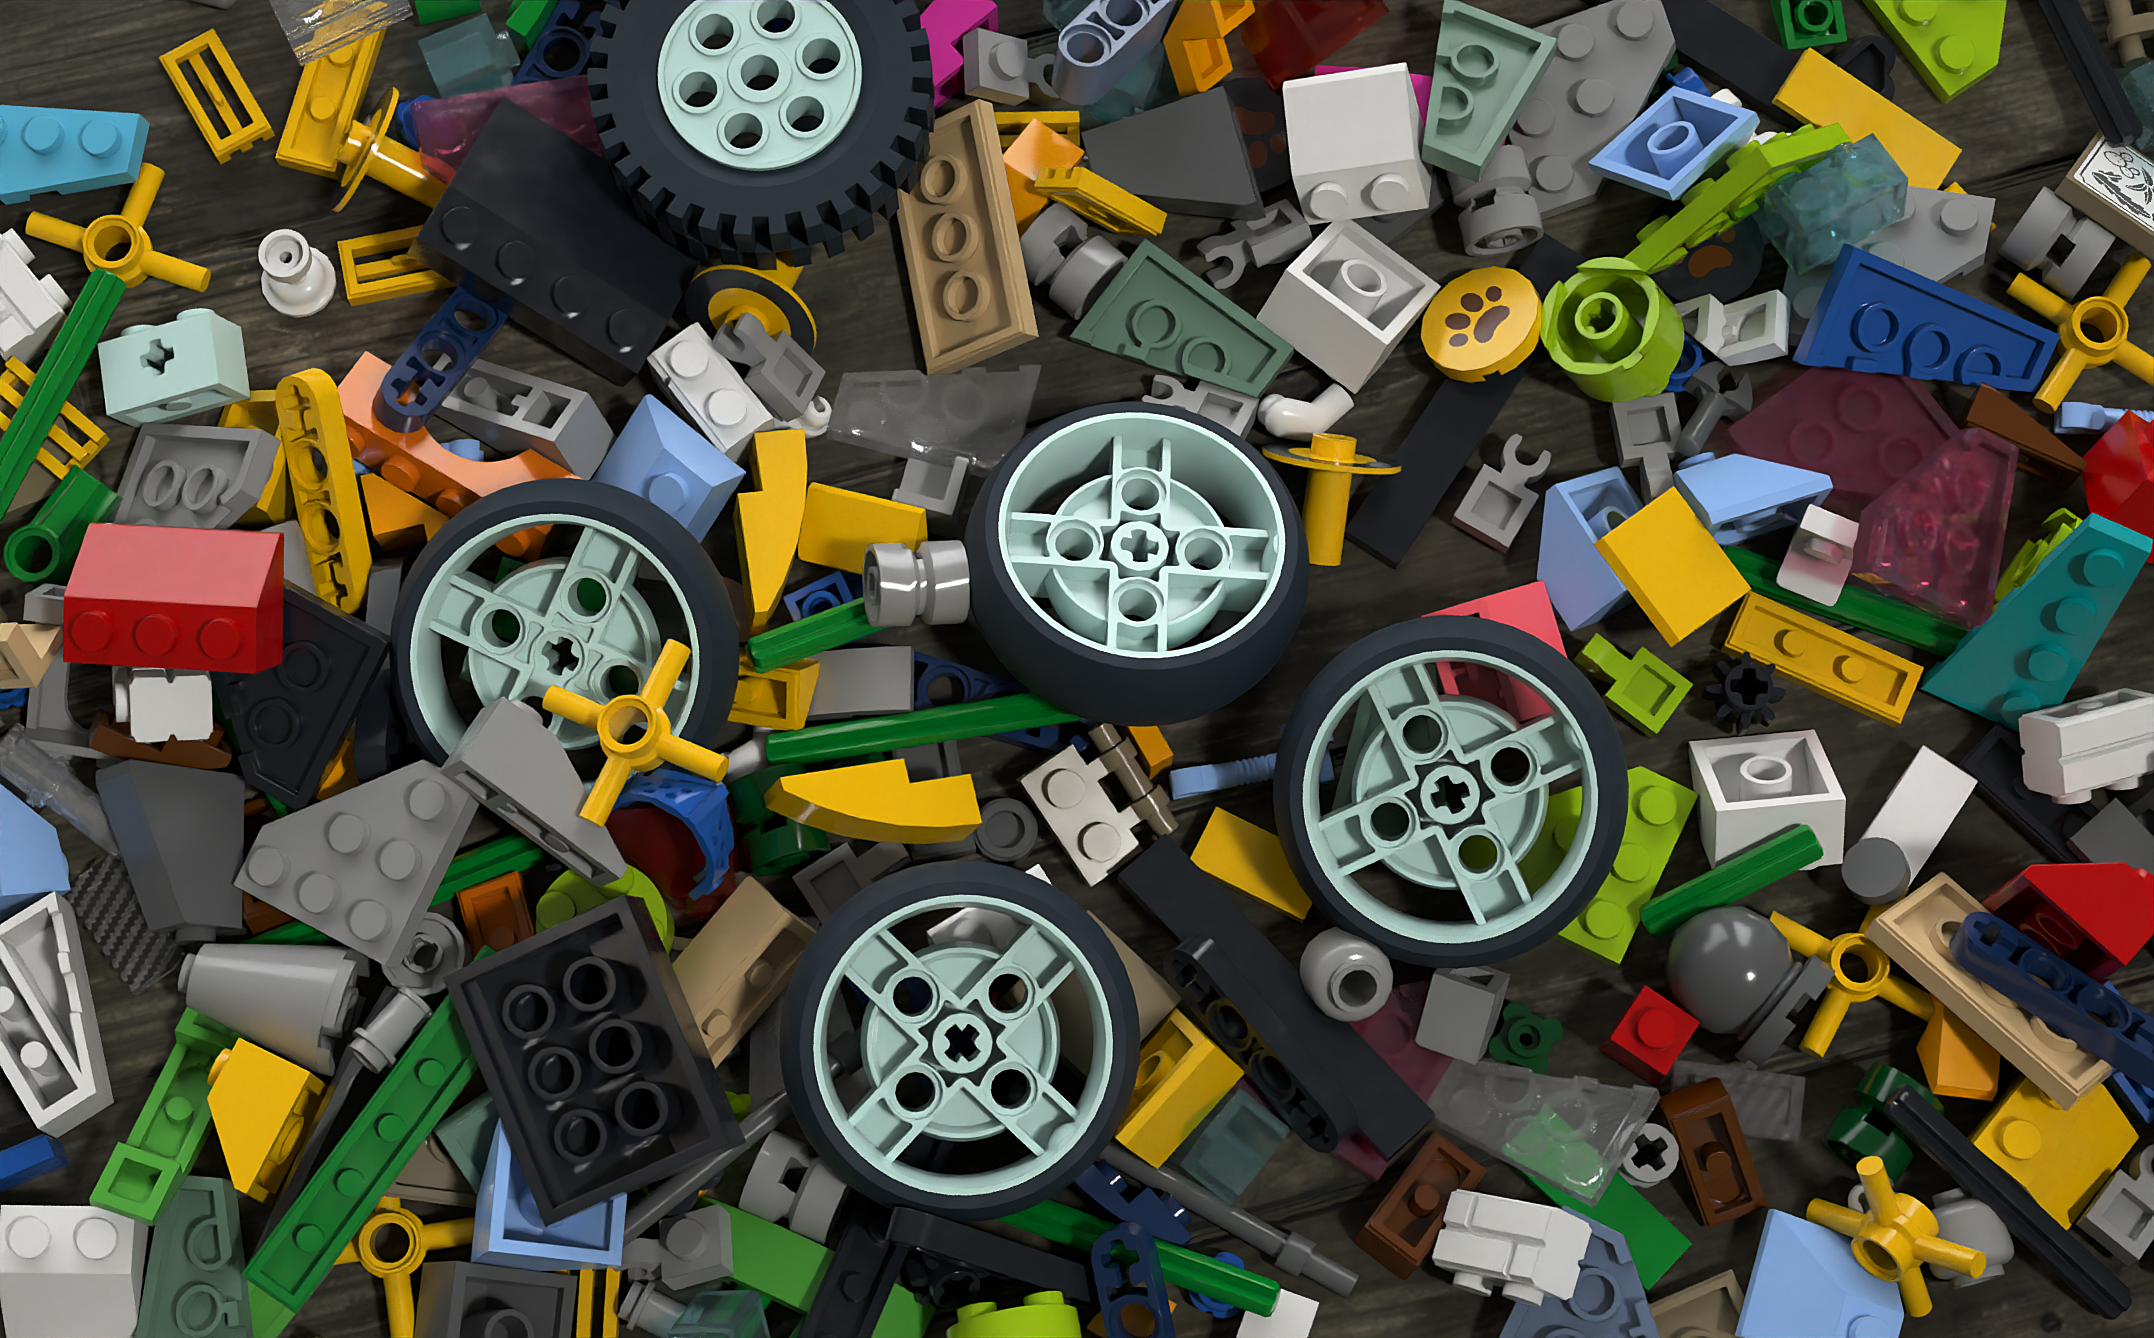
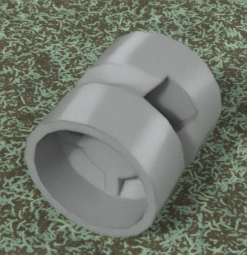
M1501 145L1479 183L1446 170L1453 203L1457 207L1465 209L1460 213L1458 223L1465 252L1468 255L1492 257L1523 249L1542 238L1544 228L1537 200L1534 196L1525 194L1530 189L1532 180L1525 152L1521 147Z
M2044 186L1997 253L2025 272L2038 268L2042 271L2041 282L2071 301L2117 236L2087 216L2081 219L2075 218L2073 216V207ZM2060 234L2075 244L2065 259L2049 251Z
M1057 202L1045 210L1030 225L1020 238V245L1027 279L1035 286L1048 284L1050 286L1049 298L1072 318L1079 320L1092 308L1128 261V258L1103 236L1098 235L1089 238L1087 236L1088 224L1072 210Z
M961 541L922 542L917 552L914 553L911 549H907L904 543L868 544L863 559L862 582L865 611L871 627L910 626L916 615H919L927 625L965 622L970 606V572L966 551Z
M426 912L399 969L387 967L383 964L381 966L383 973L397 990L401 987H406L418 995L430 1009L437 1010L449 993L443 977L470 965L474 960L471 945L452 921L438 913Z
M772 1130L766 1138L750 1171L740 1198L739 1209L772 1223L781 1217H785L789 1221V1227L792 1232L825 1245L839 1220L842 1205L847 1201L852 1187L836 1175L819 1155L815 1158L809 1156L806 1143ZM788 1180L801 1182L797 1193L790 1191L786 1187Z

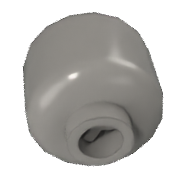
M1338 927L1320 932L1308 943L1301 957L1300 977L1306 992L1325 1015L1337 1020L1360 1021L1374 1015L1385 1005L1392 991L1393 971L1388 957L1376 945Z
M1963 1187L1932 1196L1935 1209L1930 1211L1935 1216L1939 1225V1233L1936 1237L1983 1252L1986 1256V1267L1979 1278H1972L1928 1263L1932 1274L1939 1279H1951L1954 1289L1975 1285L2005 1275L2002 1265L2013 1258L2014 1246L2009 1230L1996 1213L1983 1202L1973 1198Z

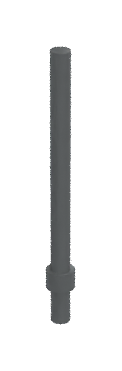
M862 1026L852 1034L845 1030L826 1045L829 1051L827 1057L832 1082L844 1073L851 1077L863 1067L860 1046ZM785 1087L739 1122L747 1143L672 1175L626 1211L623 1248L793 1114V1110Z
M1015 1081L1007 1094V1104H1015L1021 1100L1026 1093L1027 1087ZM1112 1137L1107 1147L1098 1156L1099 1159H1105L1111 1166L1161 1194L1165 1191L1169 1192L1180 1205L1276 1258L1277 1261L1274 1265L1296 1278L1302 1273L1347 1299L1359 1277L1358 1274L1313 1250L1316 1245L1313 1241L1295 1231L1290 1236L1163 1164L1157 1170L1125 1147L1115 1137Z

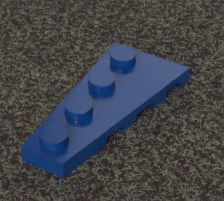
M1844 243L1792 360L1808 366L1839 367L1851 371L1874 374L1880 372L1924 380L1954 381L1965 385L1979 386L1981 382H1984L1993 388L2035 393L2060 335L1855 246Z

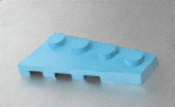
M0 105V200L8 205L30 201V195L57 190L60 194L65 195L137 182L150 123L140 114Z

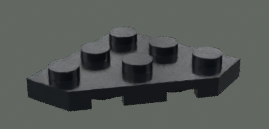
M285 578L283 583L282 664L256 674L210 671L224 717L225 719H231L242 755L237 757L245 781L299 811L313 805L390 651L392 638Z

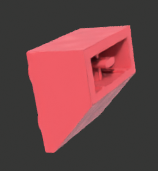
M1544 580L1421 616L1459 615L1494 620L1534 635L1567 658ZM1434 662L1444 694L1471 696L1485 700L1506 711L1518 722L1552 711V708L1527 685L1499 670L1467 662Z

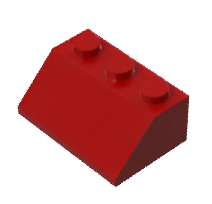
M100 522L89 523L64 593L63 662L252 674L282 664L284 533Z
M2126 862L2030 865L1980 903L1994 916L2013 926L2097 982L2126 966L2154 934V876L2142 868L2136 867L2133 869Z

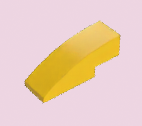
M804 428L754 433L749 455L754 492L737 493L733 524L750 635H759L764 632L780 601L793 564L806 500L807 455Z
M904 758L780 777L763 795L767 809L801 824L841 836L881 843L931 844L963 841L982 824L971 774L910 783Z

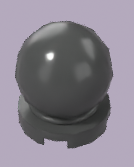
M1743 906L1712 907L1677 929L1668 947L1664 966L1669 996L1675 1005L1700 1021L1699 1026L1712 1033L1737 1034V1039L1742 1043L1737 1048L1734 1056L1754 1072L1768 1060L1796 1026L1786 1018L1787 1014L1795 1017L1810 998L1816 1000L1835 973L1834 969L1816 955H1812L1804 965L1800 962L1794 963L1788 940L1769 919Z

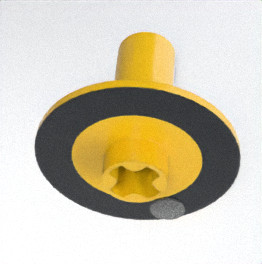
M392 86L389 87L364 122L360 123L353 120L344 133L334 159L344 163V166L332 194L331 210L339 212L343 209L356 191L364 175L434 209L456 174L450 168L385 136L397 105L398 89Z
M791 250L776 252L777 270H759L758 263L755 264L754 268L740 265H718L700 272L687 289L685 309L690 324L698 322L712 341L722 324L727 323L734 330L741 315L746 312L755 316L770 336L784 330L809 356L817 340L814 319L805 303L792 290L804 266L794 267ZM731 361L743 369L750 370L751 368L745 363Z
M1313 433L1311 445L1290 443L1268 444L1263 446L1262 454L1267 458L1308 467L1302 522L1308 542L1309 564L1338 566L1341 563L1352 473L1401 472L1402 465L1399 461L1377 454L1356 451L1357 439L1329 433Z

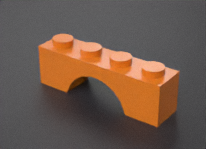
M365 351L337 388L341 399L352 459H357L381 473L387 482L405 492L411 491L435 505L449 519H452L461 510L480 498L502 488L549 478L581 479L531 448L513 458L502 461H473L457 456L443 448L432 438L425 426L411 433L395 432L385 427L376 417L373 410V399L385 375L392 366ZM413 381L403 397L396 398V401L406 407L408 403L415 401L420 386ZM550 524L522 530L495 543V545L508 555L514 557L521 556L529 562H534L543 558L566 524Z

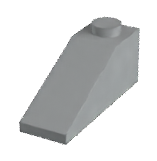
M443 353L433 368L447 371L452 370L454 367L450 357ZM481 359L474 363L434 413L511 458L531 448L583 480H589L617 440V437L589 393Z
M505 697L482 708L439 772L596 888L621 879L628 867L606 826L604 825L601 829L578 817L589 795L558 737L542 725L543 719L540 714L521 701H509Z

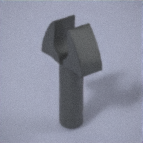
M1722 360L1707 363L1691 374L1683 388L1686 389V392L1695 396L1699 404L1676 442V447L1681 454L1687 457L1697 456L1721 416L1728 417L1738 425L1743 422L1751 411L1753 402L1752 386L1747 372L1744 373L1733 391H1726L1724 394L1719 393L1720 386L1717 381V376L1726 364Z

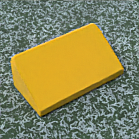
M812 482L808 487L798 541V558L800 560L862 575L863 559L868 544L904 543L907 549H911L914 553L917 552L922 542H928L926 510L924 508Z
M739 647L738 683L727 721L783 731L804 729L819 676L820 661L804 658L759 674L752 669L747 659L745 648ZM691 653L687 659V674L691 675L692 666Z

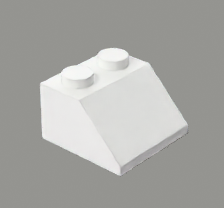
M1406 62L1284 81L1283 98L1292 179L1304 218L1309 225L1429 207L1433 165L1421 160L1425 129Z
M1353 220L1335 221L1285 270L1256 320L1295 347V350L1325 371L1330 378L1341 383L1356 394L1385 362L1441 286Z
M1815 730L1689 741L1688 753L1694 792L1699 793L1695 803L1700 838L1712 869L1801 825H1809L1814 830L1823 848L1824 855L1821 859L1799 870H1811L1822 865L1843 863L1846 798Z
M1 1205L0 1302L6 1338H135L150 1256L152 1226L95 1206Z

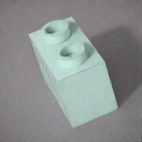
M203 308L190 309L179 313L176 317L177 321L159 326L136 325L128 327L121 332V337L98 343L107 416L141 429L143 422L165 423L251 398L241 327L216 315L213 310Z

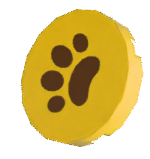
M1497 266L1471 270L1450 281L1432 299L1423 316L1421 340L1427 355L1435 367L1450 379L1469 383L1486 381L1483 375L1492 374L1497 370L1503 375L1515 369L1534 351L1540 339L1539 331L1541 329V309L1543 304L1531 281L1516 270Z

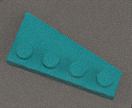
M2091 513L2038 564L2037 571L2019 589L2015 587L1999 602L1997 610L1979 628L1974 626L1958 642L1956 650L1943 663L1938 661L1924 675L1921 689L1996 723L1999 721L2005 727L2019 733L2018 718L2022 717L2023 714L2058 706L2062 703L2149 557L2153 539L2095 513Z

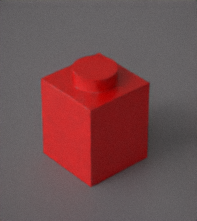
M1645 985L1632 998L1599 1050L1651 1086H1654L1665 1077L1700 1024V1021Z

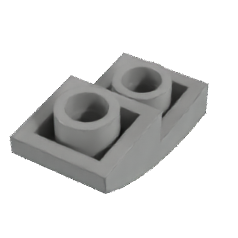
M911 646L831 650L807 657L819 660L820 666L818 680L806 721L854 720V715H896L914 712V650Z

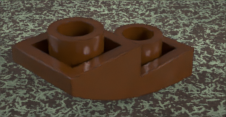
M99 708L88 730L89 748L126 761L131 759L195 769H213L227 767L233 756L230 739L223 736L225 729L214 721L213 732H211L208 739L177 740L174 734H170L168 741L136 742L134 736H131L129 722H116V715Z

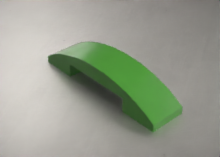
M186 1007L175 1029L177 1043L126 1143H117L89 1198L90 1205L150 1226L156 1224L174 1199L215 1123L207 1100L212 1086L207 1084V1080L215 1060L225 1048L232 1051L238 1038L249 1043L251 1039Z
M701 1196L692 1211L719 1204L730 1213L734 1274L717 1279L727 1284L733 1281L806 1316L835 1251L758 1216ZM894 1283L871 1338H923L937 1308L930 1303L919 1304L915 1294Z

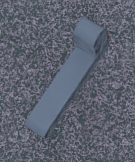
M1094 0L1063 29L1059 36L1051 83L1054 92L1062 100L1074 105L1084 106L1100 100L1165 37L1184 0Z

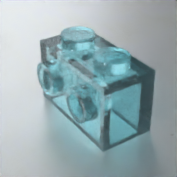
M1873 133L1855 143H1842L1833 148L1824 157L1823 161L1801 173L1791 172L1782 176L1769 191L1765 192L1763 231L1798 277L1839 254L1844 243L1853 246L1902 219L1905 213L1908 177Z

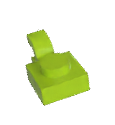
M1598 633L1585 643L1572 661L1573 664L1590 676L1609 683L1611 686L1602 697L1603 702L1650 738H1653L1660 731L1693 686L1690 681L1643 646L1629 660Z

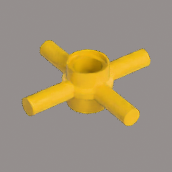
M149 163L141 164L138 181L133 183L120 215L102 216L93 221L88 228H84L33 211L26 223L25 232L27 235L83 253L84 261L90 272L95 269L112 272L126 283V289L133 288L145 281L148 276H152L203 293L210 281V269L153 251L151 240L143 229V225L165 172ZM119 243L131 244L130 251L124 258L117 261L105 260L107 252L114 245Z
M2130 253L2102 296L2090 297L2074 305L2066 302L2023 273H2018L2005 293L2057 325V334L2060 335L2056 345L2061 358L2032 400L2038 409L2048 414H2054L2083 369H2093L2111 361L2154 387V357L2126 340L2129 323L2126 312L2123 309L2151 268V263L2147 258L2138 253ZM2087 323L2097 327L2103 335L2104 343H2096L2087 339L2081 331L2080 324Z
M672 639L667 640L639 696L622 695L612 699L604 706L556 685H551L546 691L542 702L543 709L597 731L602 750L608 757L578 816L583 821L595 827L603 828L632 770L639 772L650 771L660 766L664 761H667L717 783L724 778L728 770L729 758L672 735L670 720L663 711V707L692 651L682 643ZM640 722H648L647 731L642 739L634 744H623L624 735L631 726Z
M1908 888L1898 899L1889 904L1870 906L1857 933H1845L1831 941L1774 910L1770 913L1767 919L1784 935L1792 950L1807 958L1816 955L1835 970L1833 977L1824 988L1826 994L1799 1045V1048L1815 1058L1823 1059L1850 1004L1866 1002L1876 995L1928 1023L1931 1020L1935 1009L1929 993L1890 973L1889 956L1864 935L1874 919L1905 898L1909 890ZM1843 953L1855 954L1865 962L1868 969V977L1865 983H1856L1844 976L1840 968V958Z
M1865 1157L1858 1162L1856 1167L1870 1206L1867 1214L1819 1198L1813 1199L1807 1208L1806 1217L1809 1222L1854 1238L1851 1242L1852 1253L1867 1272L1880 1280L1891 1283L1897 1282L1906 1311L1912 1317L1925 1316L1933 1307L1919 1267L1923 1261L1972 1278H1979L1985 1270L1986 1256L1983 1252L1937 1238L1939 1225L1932 1212L1916 1198L1904 1193L1893 1192L1883 1161L1879 1157Z
M383 1196L374 1208V1212L368 1216L359 1228L357 1235H354L333 1265L360 1261L370 1273L383 1278L391 1338H414L416 1318L410 1274L422 1264L427 1251L472 1244L475 1217L423 1224L416 1214L401 1208L400 1198ZM390 1223L402 1226L407 1231L410 1239L408 1252L401 1260L394 1263L383 1260L375 1249V1237L378 1231Z

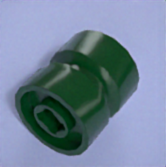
M787 763L768 767L740 777L726 787L729 792L728 798L736 824L748 829L741 842L751 875L754 877L772 876L810 865L831 852L824 830L801 824L767 809L765 806L763 795L780 777L807 773L805 764ZM787 821L786 826L771 829V825Z
M1875 1062L1870 1066L1852 1092L1856 1106L1843 1107L1821 1139L1824 1145L1836 1157L1856 1172L1857 1164L1863 1158L1869 1156L1881 1158L1891 1187H1893L1914 1158L1910 1147L1913 1141L1885 1116L1883 1111L1885 1098L1898 1086L1906 1084L1912 1086L1942 1115L1945 1110L1940 1101L1917 1081L1891 1066ZM1872 1121L1877 1126H1879L1886 1132L1890 1133V1135H1885L1883 1132H1881L1874 1126L1870 1125L1869 1123Z

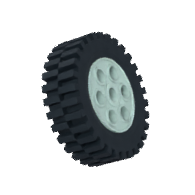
M619 0L621 10L606 3L599 18L604 37L593 35L590 48L594 68H588L587 85L592 101L589 103L609 170L613 171L616 185L625 200L632 198L636 214L647 226L656 219L661 237L675 247L682 236H685L691 255L706 261L713 247L720 248L724 265L742 266L744 252L755 253L759 270H777L776 252L791 250L794 267H801L812 264L809 246L822 242L828 258L844 252L842 233L851 229L857 239L862 242L874 233L872 217L874 212L877 211L888 221L899 209L898 188L910 195L918 181L916 162L926 163L930 151L929 132L934 133L935 94L930 45L926 28L921 29L920 12L914 0ZM775 18H785L793 23L787 30L779 33H772L763 29L768 21ZM722 34L731 38V41L720 49L714 50L702 46V43L713 35ZM822 58L831 59L838 63L835 69L825 74H817L807 69L812 62ZM758 75H769L777 79L775 84L766 90L757 91L746 86L752 78ZM706 91L715 95L714 100L704 107H692L685 103L696 92ZM810 115L822 120L819 127L809 132L797 131L791 127L793 122L802 116ZM744 132H752L761 137L756 145L746 149L736 148L730 144L735 136Z

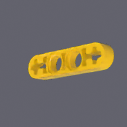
M311 368L282 378L275 391V402L299 524L305 539L316 594L321 599L352 614L367 607L372 559L340 395L336 384L327 373L321 369ZM316 428L317 433L312 434L311 429ZM314 447L325 458L328 470L326 477L319 473L314 464L312 454ZM326 509L337 520L340 528L338 539L327 528L325 522ZM336 553H340L341 556H340V557H336L335 554H336Z

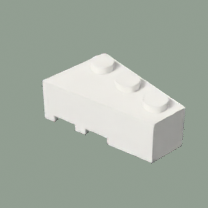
M54 891L0 924V1066L36 1127L58 1138L114 1103L74 908L70 902Z

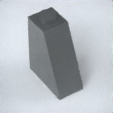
M1224 86L1081 132L1087 153L1084 154L1079 167L1090 170L1164 212L1250 221L1266 218L1235 106Z
M131 759L97 770L96 786L149 931L176 935L177 945L202 947L204 944H216L217 935L242 929L243 890L233 884L243 866L244 775Z

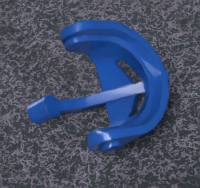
M657 768L648 776H641L636 772L627 779L611 812L621 805L625 808L634 801L651 802L681 819L692 830L706 858V863L693 875L692 878L696 883L687 894L695 901L703 894L709 895L724 880L722 876L730 868L728 855L734 848L733 828L726 804V796L729 794L726 786L721 781L717 783L712 780L708 781L681 772Z

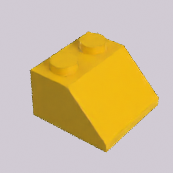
M238 1038L232 1051L225 1048L215 1060L207 1080V1084L212 1086L207 1100L234 1188L272 1208L291 1171L329 1086L311 1072Z
M2020 1071L1967 1139L2067 1231L2136 1143L2139 1135L2103 1084L2100 1083L2073 1107L2065 1111Z

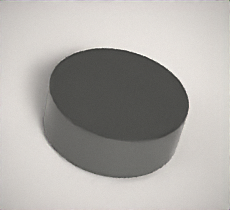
M1001 798L989 802L980 810L982 824L973 831L977 850L985 859L994 864L1006 866L1017 864L1031 854L1036 845L1038 829L1034 814L1025 804L1014 799Z
M1873 837L1856 843L1846 853L1842 863V877L1850 893L1858 901L1871 906L1886 905L1898 899L1907 889L1911 878L1910 866L1903 851L1897 844L1885 838Z

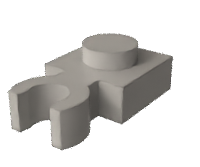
M976 28L963 36L965 94L1011 106H1016L1026 100L1035 105L1046 106L1060 99L1054 92L1053 87L1046 83L1043 74L1048 75L1053 72L1055 55L1046 53L1034 59L1028 58L1026 40L981 28Z
M1155 375L1151 396L1144 395L1142 398V402L1169 405L1205 416L1228 428L1244 440L1257 418L1259 405L1258 398L1203 381L1199 382L1195 392L1184 389L1178 380L1165 375Z
M1517 433L1508 439L1501 453V473L1484 464L1451 521L1452 524L1504 554L1508 551L1539 497L1537 493L1524 486L1538 481L1546 472L1551 459V453L1544 450L1535 464L1526 466L1519 463L1515 457V452L1519 447L1522 436Z
M2154 1144L2148 1146L2132 1159L2129 1167L2130 1177L2121 1169L2109 1177L2076 1223L2127 1266L2138 1261L2154 1239V1172L2151 1168V1162L2154 1158Z

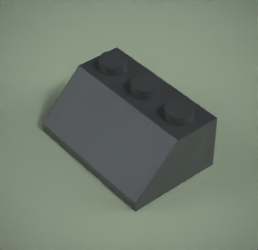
M460 1261L423 1263L414 1338H571L578 1276Z

